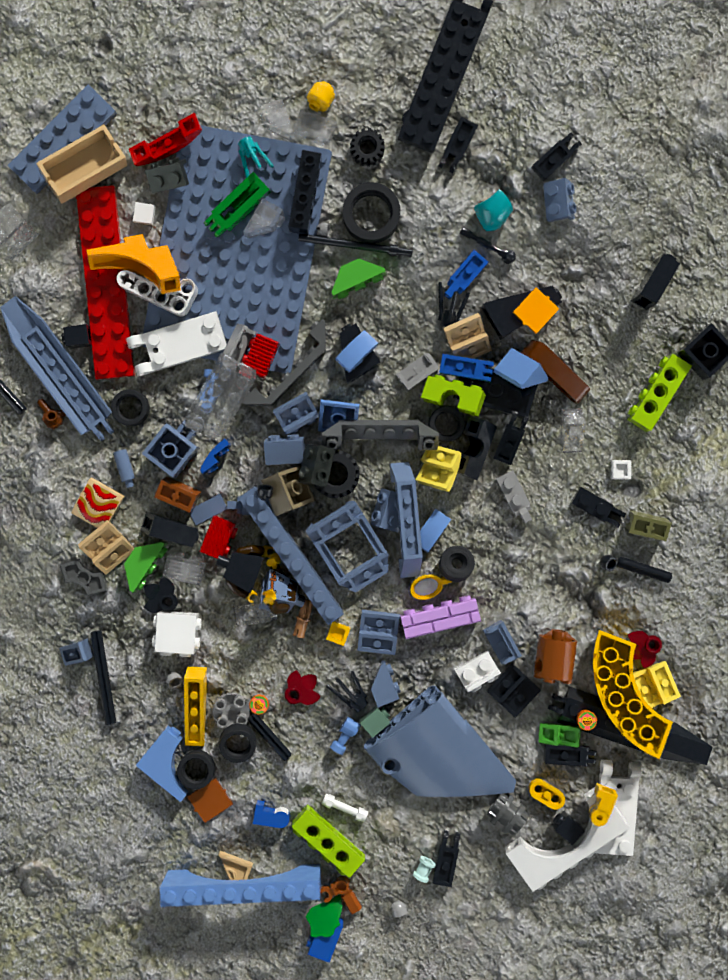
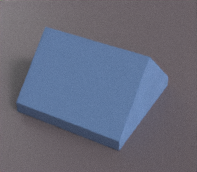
M513 348L509 350L494 369V373L521 389L548 381V376L541 364Z
M321 400L318 431L324 432L340 420H358L359 404Z

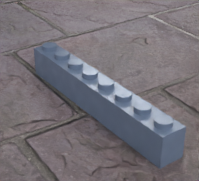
M256 485L239 496L241 503L327 625L344 614L343 609L280 519L275 516L268 502L262 501L258 497Z

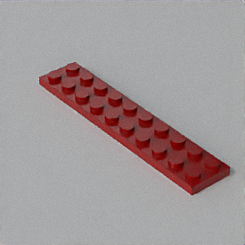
M114 185L92 187L76 195L95 379L105 380L135 376L133 350L129 349L126 338L131 336L127 293L117 282V275L123 270L110 268L91 270L86 251L121 244L116 189Z

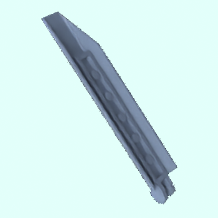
M16 296L2 305L0 309L12 343L78 432L83 435L92 430L98 439L103 441L105 437L97 428L102 423L108 433H114V429L106 420L112 414V411L44 319Z

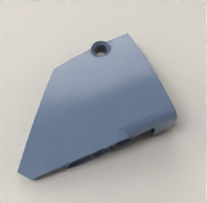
M435 685L427 688L391 719L390 724L373 738L368 739L364 744V749L381 767L383 772L391 775L416 796H482L513 793L515 789V778ZM388 760H391L390 764L385 765Z

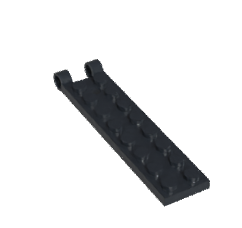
M464 0L452 1L399 133L398 140L432 154L434 153L494 0H483L480 9L463 3ZM466 21L468 25L462 26L461 22Z

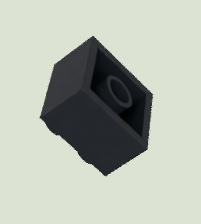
M710 323L693 336L677 354L685 362L692 365L691 369L702 380H705L715 374L728 361V340Z

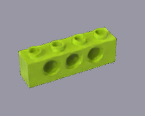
M670 354L667 357L664 356L658 364L660 366L659 370L650 376L648 380L650 384L647 389L644 388L638 396L640 400L628 412L630 416L627 420L645 432L652 431L692 365L674 354ZM666 371L671 374L670 381L664 377ZM656 387L661 390L660 397H657L654 393ZM646 403L651 406L650 413H647L644 410V405Z
M308 804L292 821V831L298 837H303L307 840V844L311 849H317L326 862H332L341 875H346L350 878L365 861V854ZM314 826L318 831L311 833L308 831V828ZM329 839L332 841V844L324 845L322 841ZM344 852L346 857L339 858L336 854Z

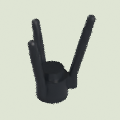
M439 282L438 320L441 321V326L447 327L459 321L470 293H466L456 315L454 308L458 292L454 291L450 310H445V313H443L442 282Z
M351 671V675L359 693L355 692L352 694L338 677L335 678L349 696L348 699L329 684L326 685L332 693L356 712L361 711L368 704L365 699L367 695L363 691L354 671Z

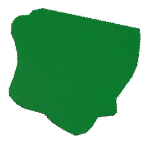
M341 894L333 897L329 902H322L312 907L306 914V920L311 927L312 937H331L334 934L335 928L340 925L339 918L342 912Z

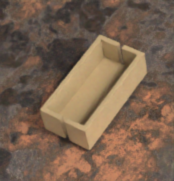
M102 125L36 164L60 203L63 204L125 168L127 161L106 126Z

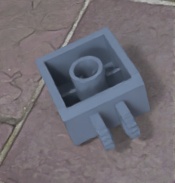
M185 419L177 430L166 423L142 453L172 478L178 477L200 449L191 441L199 431L197 426L192 428L186 437L181 434L189 425L190 421L188 419ZM169 447L175 448L174 454L168 455V452H170L168 451Z

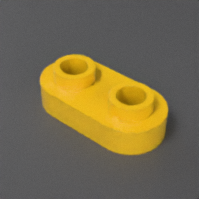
M534 779L530 782L528 789L533 798L554 810L564 806L565 796L559 789L542 779ZM537 785L541 786V789L539 791L535 790V787ZM553 795H557V799L555 801L551 800V797Z

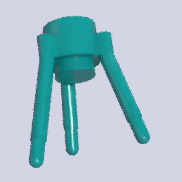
M245 137L238 142L240 148L238 153L242 160L246 178L249 176V170L245 156L247 158L252 157L260 169L262 166L255 155L258 152L271 168L274 167L269 158L260 149L258 143L253 141L252 137Z

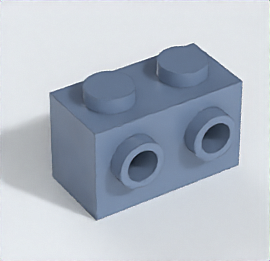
M290 434L285 438H280V435L268 436L264 441L265 465L302 463L305 450L304 436L299 437V434Z

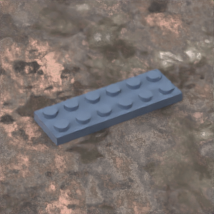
M88 84L7 166L38 194L48 183L40 173L36 163L98 127L106 125L117 112Z

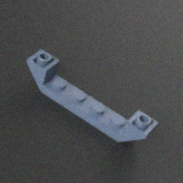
M409 462L390 463L391 483L395 482L402 558L398 559L400 578L415 577L420 575L423 559L416 481Z

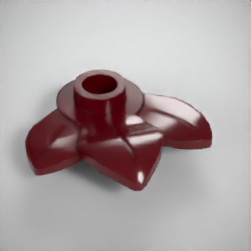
M643 631L630 632L627 636L632 643L636 644L633 660L640 659L643 668L653 665L656 661V654L662 648L660 638L655 635L648 636ZM651 641L655 643L653 648L649 647Z
M297 670L293 671L287 679L286 701L290 704L301 702L305 705L317 702L321 697L313 690L317 682V676L307 674L301 677ZM296 691L298 696L292 697L291 692Z

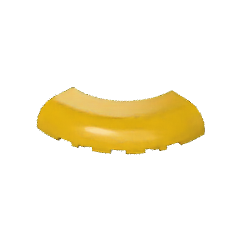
M599 630L593 653V672L597 693L602 706L616 728L630 742L647 754L660 759L673 722L653 710L646 703L637 687L633 675V656L636 644Z

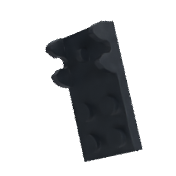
M486 367V369L493 370L492 374L484 373V376L491 377V382L459 377L458 381L463 382L465 386L476 385L482 388L486 395L482 407L497 410L505 415H512L513 411L518 412L517 417L523 419L525 415L529 416L538 384L521 389L494 373V369ZM454 395V399L460 400L458 395Z

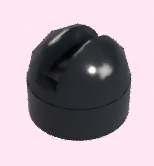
M259 485L257 487L258 497L262 501L269 500L273 495V487L270 485Z
M605 555L601 558L600 565L609 572L613 571L617 566V559L611 555Z

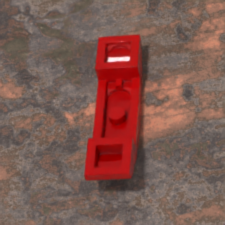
M193 113L178 121L179 127L154 141L147 143L144 140L129 148L128 150L134 165L137 167L162 160L191 143L202 131L196 114Z

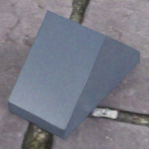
M88 638L59 648L65 666L87 661L94 656Z

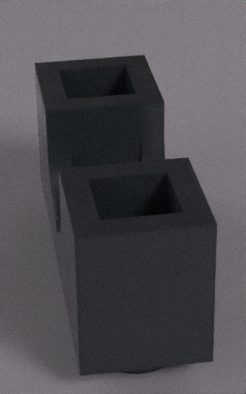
M469 417L463 434L469 437L470 445L468 450L461 455L458 474L478 480L498 426L484 419Z

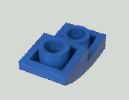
M224 438L208 454L200 469L203 474L207 472L211 474L218 469L217 465L220 461L216 456L219 455L221 457L229 451L228 447L231 446L227 439Z

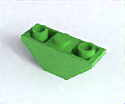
M359 258L341 266L332 289L333 299L337 297L338 299L345 298L349 295L348 292L354 289L355 291H360L369 282L377 283L381 281L383 276H385V269Z
M166 541L135 547L124 563L129 590L132 593L142 590L147 582L145 580L148 573L151 575L157 567L156 561L158 558L162 559L168 550L165 548L168 544Z

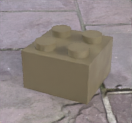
M301 465L261 480L263 485L273 487V495L269 501L275 516L315 501L309 485L298 482Z

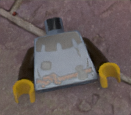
M277 553L269 555L266 564L271 569L262 579L259 608L270 610L274 615L289 613L294 605L302 607L306 597L297 594V582L283 573L279 565L280 557Z

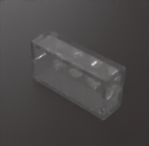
M221 353L186 416L185 426L199 433L203 430L205 436L220 443L256 380V370L240 362L239 371L236 372L237 360Z

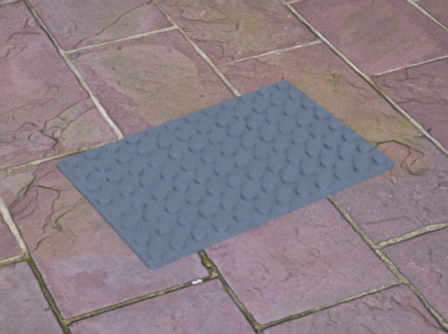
M200 125L202 128L201 133L176 154L179 160L186 159L187 163L184 164V169L189 184L170 189L159 245V247L168 246L179 273L180 281L191 279L198 288V294L188 314L182 317L149 302L143 334L216 311L226 343H228L236 325L243 324L248 329L279 342L280 345L269 371L284 374L288 372L290 374L315 248L314 243L298 241L299 234L290 232L288 227L302 150L322 154V164L309 235L317 236L316 231L318 229L316 227L320 221L332 152L329 149ZM250 136L254 142L258 143L260 149L269 158L274 167L271 168L257 152L255 155L262 166L260 169L252 157L247 158L245 156L249 175L254 172L270 189L271 193L230 232L226 230L216 238L214 233L218 228L213 232L209 230L213 222L207 227L203 223L213 214L211 211L246 179L242 160L238 153L240 150L238 142ZM230 206L222 215L225 216L228 211L233 214L236 210ZM192 285L185 286L184 293H190L193 289ZM166 294L159 295L158 302L165 301ZM177 303L175 306V310H182L184 308V303ZM247 348L246 355H248L251 348ZM223 351L201 357L229 363L220 358Z

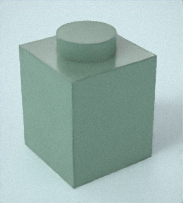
M376 705L360 719V724L373 738L390 724V719L388 718L390 714L384 707L380 708Z

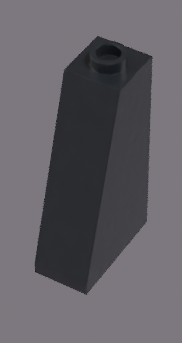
M553 285L539 289L545 296H549L556 306L562 303L561 293L558 289H554ZM532 291L489 301L481 306L500 340L525 326L513 312Z

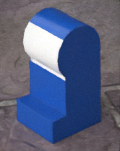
M257 800L253 824L275 828H284L288 825L290 812L287 808L279 807L275 809L265 807V801Z

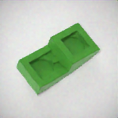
M540 723L538 743L555 746L560 744L578 748L580 746L581 728L563 724Z

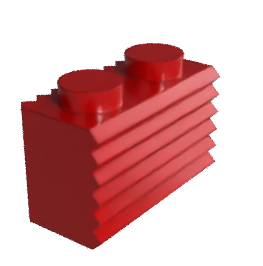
M258 333L256 337L252 336L248 345L251 349L248 355L245 354L241 361L243 371L265 380L280 345L279 342Z
M214 515L199 552L217 559L219 555L227 557L231 546H228L231 539H235L238 529L235 528L237 523Z

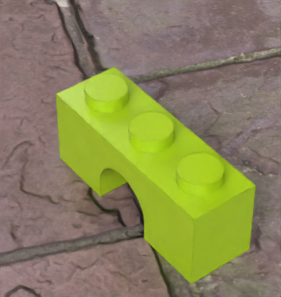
M440 375L427 377L421 395L425 402L443 406L445 399L449 395H458L460 398L457 407L459 411L479 417L486 396L481 387L476 385L468 387L458 380L446 381V378Z

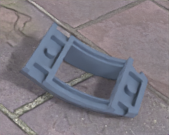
M354 500L345 502L346 505L317 523H311L306 533L338 584L356 593L388 573V553ZM357 522L377 555L349 573L344 574L325 541Z

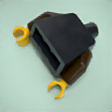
M248 545L233 551L230 558L222 555L218 556L215 566L226 569L223 578L226 579L225 583L233 594L247 599L250 603L254 602L250 599V596L252 594L257 596L258 594L252 589L264 556L268 557L267 550L273 549V547L268 545Z

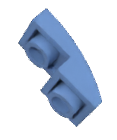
M364 330L345 347L335 360L350 373L363 361L366 355L377 347L378 342Z
M437 509L433 511L420 530L422 550L427 553L451 521L449 517Z

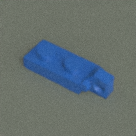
M473 250L450 277L447 283L450 287L444 296L450 300L453 297L454 291H457L459 295L464 292L488 264V261L477 251Z

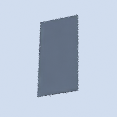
M218 494L195 506L191 510L190 515L195 525H198L214 515L227 510V506L221 494Z

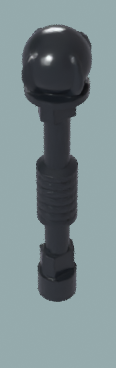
M462 227L461 235L469 239L471 238L477 241V244L498 253L506 264H511L515 261L516 254L514 251L499 249L492 245L490 241L481 236L478 237L467 228Z

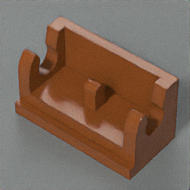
M166 476L161 480L155 498L190 513L195 507V502L202 491Z

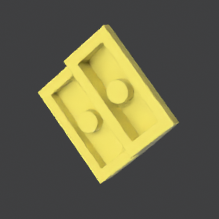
M438 446L437 450H426L421 458L424 464L416 481L419 484L450 492L459 469L462 453Z
M666 661L633 672L637 687L651 708L659 704L665 705L681 697Z

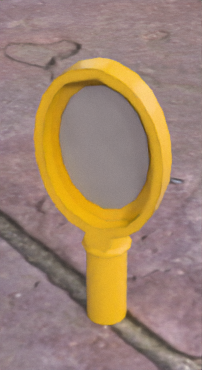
M433 574L423 575L412 582L410 592L416 599H431L441 592L443 585L452 581Z

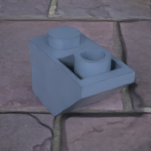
M385 660L381 661L370 686L378 707L398 700V693H401L398 682H393L391 675H394L390 664L386 665Z

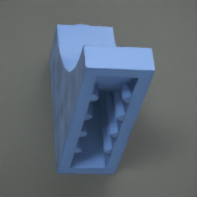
M168 725L136 766L181 802L187 795L188 790L182 785L177 776L175 753L183 737L177 728Z

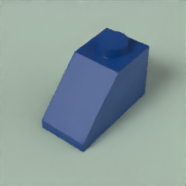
M339 918L340 925L335 928L334 934L331 937H312L309 935L306 943L309 956L330 963L343 928L342 918Z

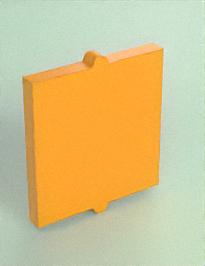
M536 287L513 313L523 322V325H527L537 334L559 308L550 300L549 296H545Z

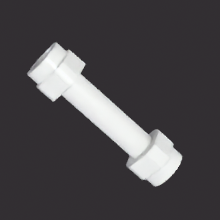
M325 794L322 805L329 809L334 807L355 816V820L362 822L366 820L368 811L361 807L357 809L335 800V796Z

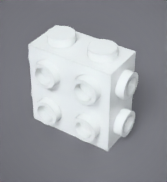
M158 612L157 616H154L153 626L156 627V635H153L152 646L155 647V652H160L162 656H171L172 653H179L180 657H191V654H194L200 648V638H197L198 630H201L202 619L199 618V613Z

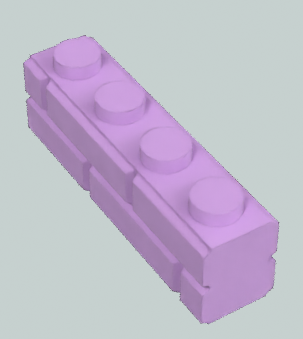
M467 595L460 597V601L452 603V600L440 602V606L434 607L433 604L422 606V610L415 611V609L403 611L404 614L400 615L405 638H414L481 622L476 599Z

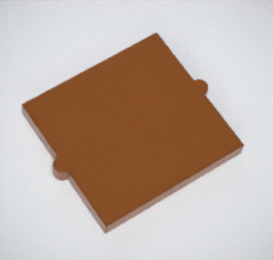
M216 777L206 787L197 789L188 795V799L195 808L194 811L198 812L204 823L233 805L226 794V789L222 788Z

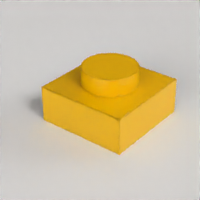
M333 621L326 640L344 646L351 627Z

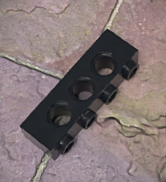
M302 150L288 225L289 231L292 233L309 235L322 164L321 153Z

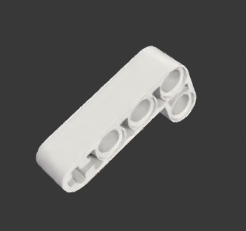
M123 270L117 275V282L124 290L180 317L188 314L198 294V288L191 279H183L180 281V291L166 293V300L158 302L161 292L153 282L128 270ZM130 278L135 285L133 286L129 282L125 283L124 280ZM144 285H148V292L142 294L141 288ZM192 285V291L184 293L185 286ZM183 302L184 308L180 311L175 310L176 304Z

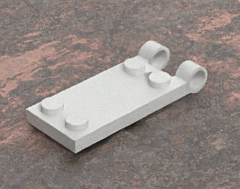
M216 311L126 338L129 349L146 345L151 362L135 366L137 376L147 375L224 351L227 345ZM154 348H158L157 353L153 352Z
M601 759L599 784L616 790L618 798L615 806L627 821L630 829L627 830L625 835L614 838L608 846L599 848L595 853L633 856L639 778L642 773L641 763L629 762L628 777L612 776V760ZM620 783L622 786L617 788V784Z

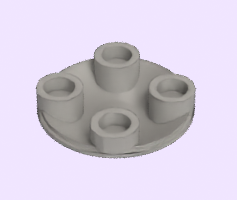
M226 693L219 696L213 703L212 716L217 726L222 729L231 724H246L250 716V706L248 701L240 694Z

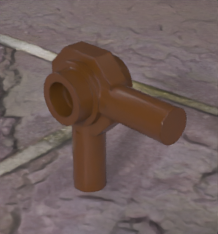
M43 398L39 399L37 404L44 412L42 420L45 425L51 429L62 425L63 417L66 416L63 410L50 409Z

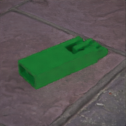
M252 172L211 211L213 214L203 224L207 227L213 222L209 230L213 232L218 228L214 233L216 238L226 230L230 232L271 193L270 189ZM230 206L236 210L233 214L228 211L225 216L222 215Z

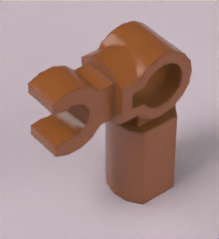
M339 876L330 886L324 885L321 887V893L327 892L329 894L324 898V902H329L333 895L342 894L341 898L350 914H354L362 908L355 893L349 888L350 881L346 876Z

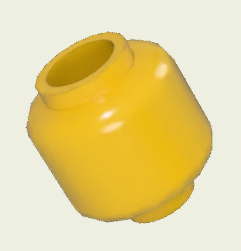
M322 81L314 83L306 97L309 107L313 111L323 112L327 111L335 99L333 87L329 83Z

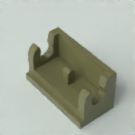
M632 510L629 511L630 522L626 524L629 533L667 541L672 524L667 518Z

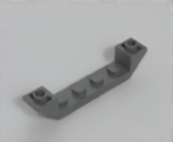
M323 319L320 322L315 321L309 328L311 330L309 332L310 336L319 345H314L307 352L308 356L304 360L301 358L294 365V371L291 374L287 372L280 379L282 383L277 388L273 386L267 392V398L256 388L253 390L249 389L242 396L244 399L241 402L244 405L273 406L326 352V323Z
M340 420L322 433V446L341 450L342 439L417 440L418 450H437L439 433L418 420Z

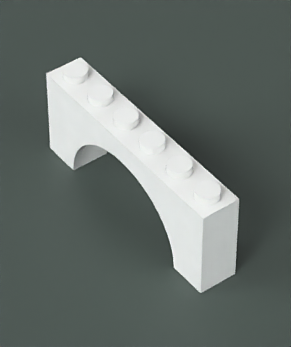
M595 787L584 794L589 809L595 804L597 799L594 791ZM614 805L609 820L604 826L594 825L589 815L585 832L573 846L570 844L557 850H542L529 845L520 836L505 846V851L510 861L534 892L537 889L544 888L550 880L559 878L567 869L576 867L582 859L593 856L599 848L608 846L614 838L625 835L630 828L625 818Z

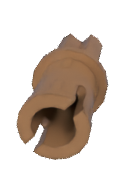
M305 599L304 605L300 608L299 615L296 616L297 622L292 635H297L298 638H305L308 622L311 621L309 618L313 603L308 599Z

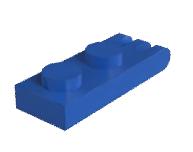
M442 354L439 373L491 382V377L484 376V373L492 374L493 370L486 369V366L494 367V362Z

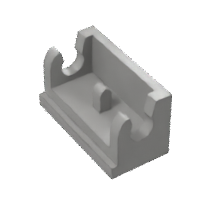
M237 324L220 358L236 367H240V362L248 348L249 342L257 332L248 329L243 324Z
M425 353L398 372L396 376L408 392L427 379L428 376L437 372L440 367L429 353Z

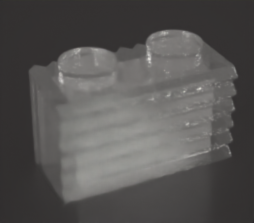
M173 551V554L167 555L163 578L199 586L203 584L207 562L203 561V557L192 555V558L184 557V553Z

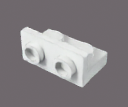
M488 651L454 669L466 691H471L472 693L478 691L485 682L491 683L498 679V675L501 674Z

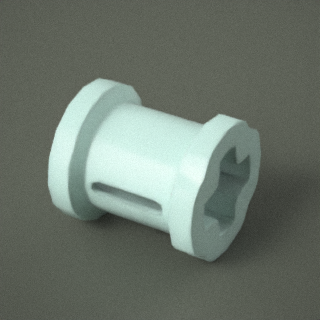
M421 856L419 859L420 863L417 870L413 872V876L417 880L427 883L429 880L428 876L432 868H435L436 863L425 856Z

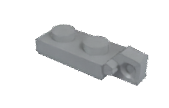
M512 470L496 478L512 513L515 516L520 515L523 523L531 521L532 518L528 512L531 509L530 503L514 471Z

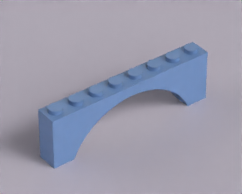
M301 864L297 868L285 873L247 880L210 879L195 875L187 869L168 870L160 886L161 907L320 900L321 864Z

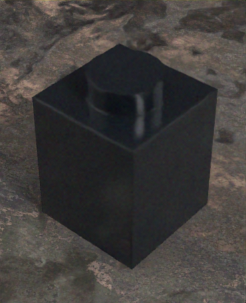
M82 324L63 327L64 333L61 334V337L66 347L75 349L92 346L89 325Z
M566 811L557 814L553 819L552 826L555 831L572 846L585 832L583 827Z

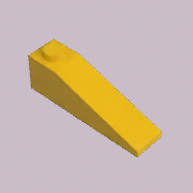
M187 667L184 676L185 746H204L207 667Z

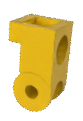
M597 783L594 789L597 799L595 804L590 807L589 814L594 825L604 826L609 820L618 795L615 789Z

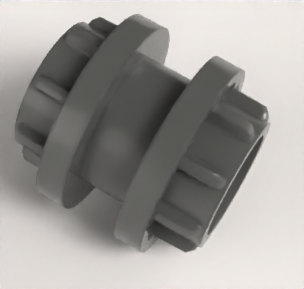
M502 793L492 803L487 811V815L491 818L490 822L493 825L498 821L504 826L502 828L504 834L509 832L511 835H516L526 823L529 814L525 811L526 807L523 804L517 807L512 803L514 797L511 794L506 796Z

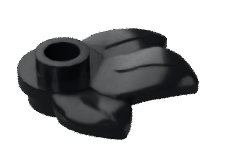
M162 576L159 585L147 584L144 586L145 594L149 599L144 605L147 611L151 613H158L162 610L170 612L177 607L178 599L174 594L175 586L169 578ZM167 598L171 599V605L166 604Z

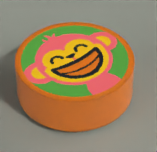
M262 694L253 696L249 704L251 711L258 715L265 713L269 707L268 698Z
M582 710L576 717L578 726L583 730H592L597 724V718L590 710Z

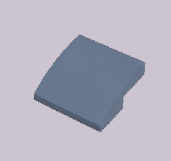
M362 610L357 651L395 655L400 614Z

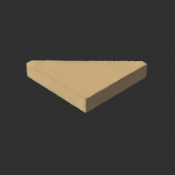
M220 851L218 856L222 860L229 880H247L253 863Z

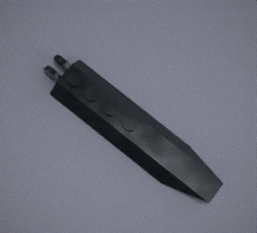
M570 686L568 688V696L566 697L555 693L552 694L554 700L564 702L563 708L556 705L548 706L549 710L561 714L557 723L579 727L576 721L578 713L582 710H590L595 714L597 724L592 730H583L581 728V731L644 752L630 742L616 728L602 706L599 696ZM673 722L660 758L707 765L713 746Z

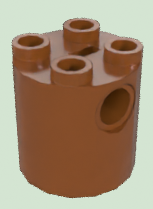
M551 629L548 633L539 635L534 677L543 679L547 683H555V680H560L561 683L572 684L577 640L567 631Z

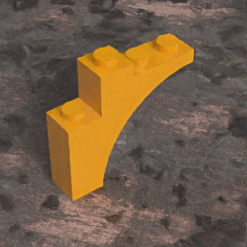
M143 234L125 237L124 243L86 250L91 270L110 268L137 273L153 282L161 294L181 290L179 273L168 246L148 249Z

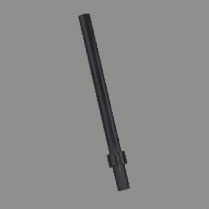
M300 233L298 238L300 242L387 253L389 256L397 257V255L412 257L413 249L401 248L393 244L386 246Z

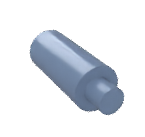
M123 449L113 452L121 481L125 482L127 488L134 487L133 479H135L127 450Z

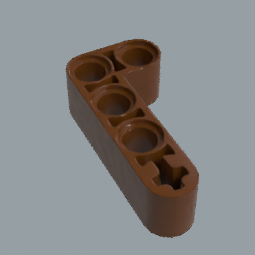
M531 340L521 351L523 355L541 364L548 376V380L573 403L578 405L590 391V387L544 343Z

